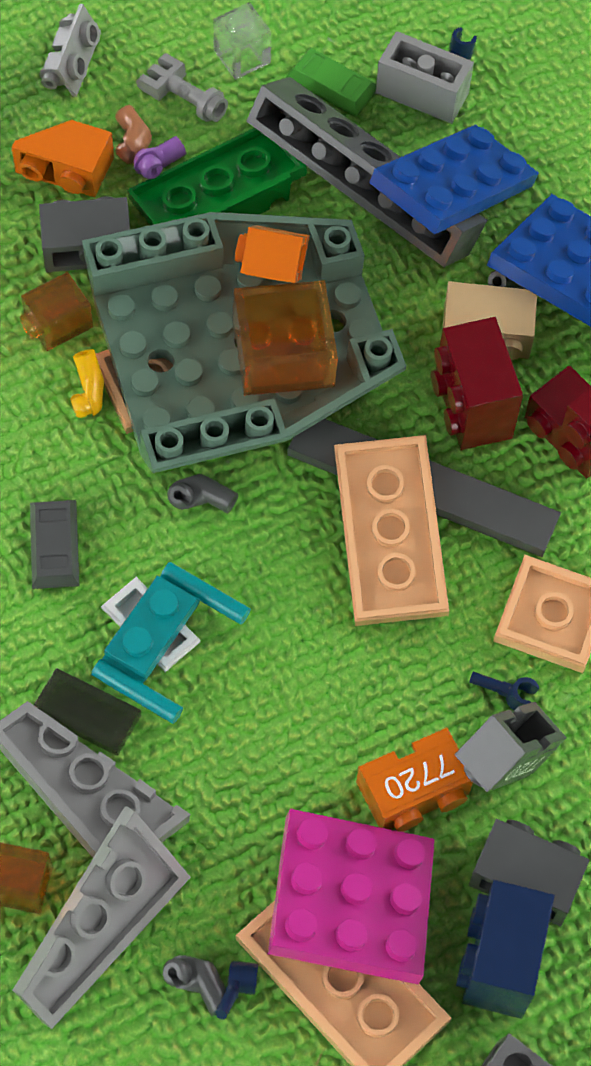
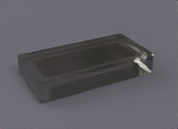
M58 668L54 670L34 703V706L77 736L116 756L119 755L141 717L140 709Z

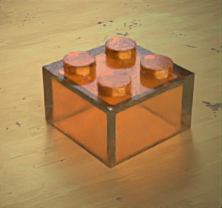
M325 280L234 288L233 324L244 396L335 387L338 355Z

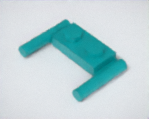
M168 562L161 576H156L104 650V657L96 663L91 675L174 724L180 717L183 707L143 683L150 676L198 607L200 601L240 625L247 619L251 608L172 562Z

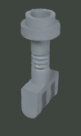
M166 53L158 59L159 65L153 64L147 70L148 76L142 74L136 80L140 90L158 101L169 91L196 106L197 117L206 122L219 121L226 113L228 107L227 99L224 98L223 92L212 87L204 92L183 79L186 76L184 63Z

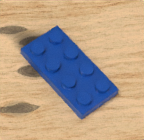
M475 124L375 168L369 183L433 234H437L532 187L539 172L529 166L521 155L511 152L495 140L491 132Z

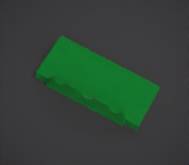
M252 128L160 173L156 178L148 179L127 189L129 200L149 225L209 212L260 215L270 210L271 204L276 199L284 198L286 201L289 200L291 183L308 175L307 166L256 128Z

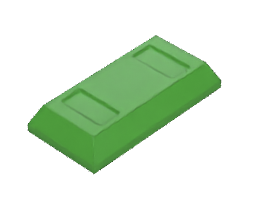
M309 48L286 76V78L291 77L313 94L354 117H357L376 93V84L373 81L313 48Z

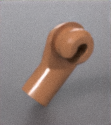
M126 105L115 116V119L125 131L123 142L116 147V153L125 163L132 164L137 152L149 147L152 141V134L131 105Z

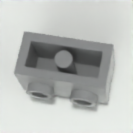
M396 31L378 62L376 94L452 124L469 94L474 62Z

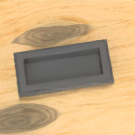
M76 500L30 503L32 589L80 586Z

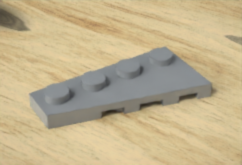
M27 701L0 720V751L92 858H94L125 806L135 810L161 842H164L189 822L191 814L178 805H175V807L171 806L157 796L156 790L140 779L136 781L115 767V761L102 752L95 753L79 742L76 734Z
M127 806L124 807L12 990L39 1020L51 1029L191 878L135 810Z

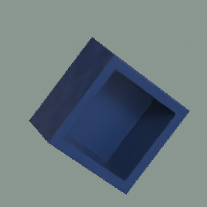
M494 879L488 895L478 894L467 932V937L476 940L475 944L467 943L456 986L465 988L462 1004L522 1019L535 994L555 897L554 894Z

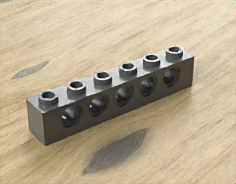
M291 77L261 86L246 122L441 266L446 267L469 256L488 221L486 218L478 213L437 234H433L369 183L375 168L400 158L399 155Z

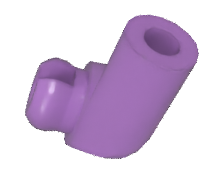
M174 136L156 147L138 151L134 157L133 166L135 171L144 178L153 179L159 176L162 168L185 156L186 150L181 140Z

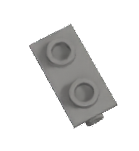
M79 4L76 14L70 13L67 17L60 20L52 47L55 51L61 52H49L44 67L40 71L41 83L44 87L53 90L57 86L65 85L73 97H77L101 34L98 25L94 22L83 4Z

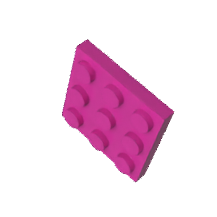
M289 809L285 819L268 954L419 984L424 976L435 839Z

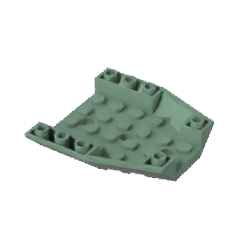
M209 212L82 240L96 312L111 355V361L129 414L140 455L152 473L288 441L406 370V364L393 329L382 330L362 277L365 255L352 220ZM256 225L310 235L302 279L296 283L240 273L242 262L235 261L239 235H244V233L248 232V227ZM327 319H335L340 321L344 328L338 332H329L321 326V323ZM241 339H252L259 344V348L252 352H244L239 350L235 344ZM163 358L169 360L173 367L166 372H156L149 367L148 362L150 359Z

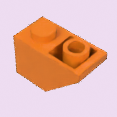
M69 120L15 140L11 147L16 173L31 181H44L60 186L67 192L73 194L82 193L92 197H96L114 159L112 132L74 120Z

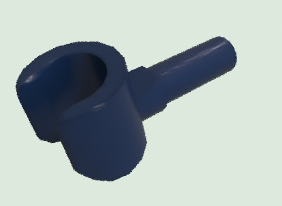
M457 28L452 33L449 52L470 60L474 52L477 36H474L469 42L460 41L463 28Z
M473 671L469 683L506 697L507 704L514 711L519 706L531 703V701L522 699L518 695L517 690L520 689L529 694H535L539 690L537 682L528 677L520 678L514 684Z
M232 961L230 963L228 986L215 1010V1016L218 1019L223 1020L227 1018L239 993L255 995L258 963Z

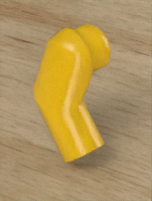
M88 349L73 355L84 393L73 395L70 399L74 413L78 418H84L90 414L94 417L102 410L104 379L95 350Z

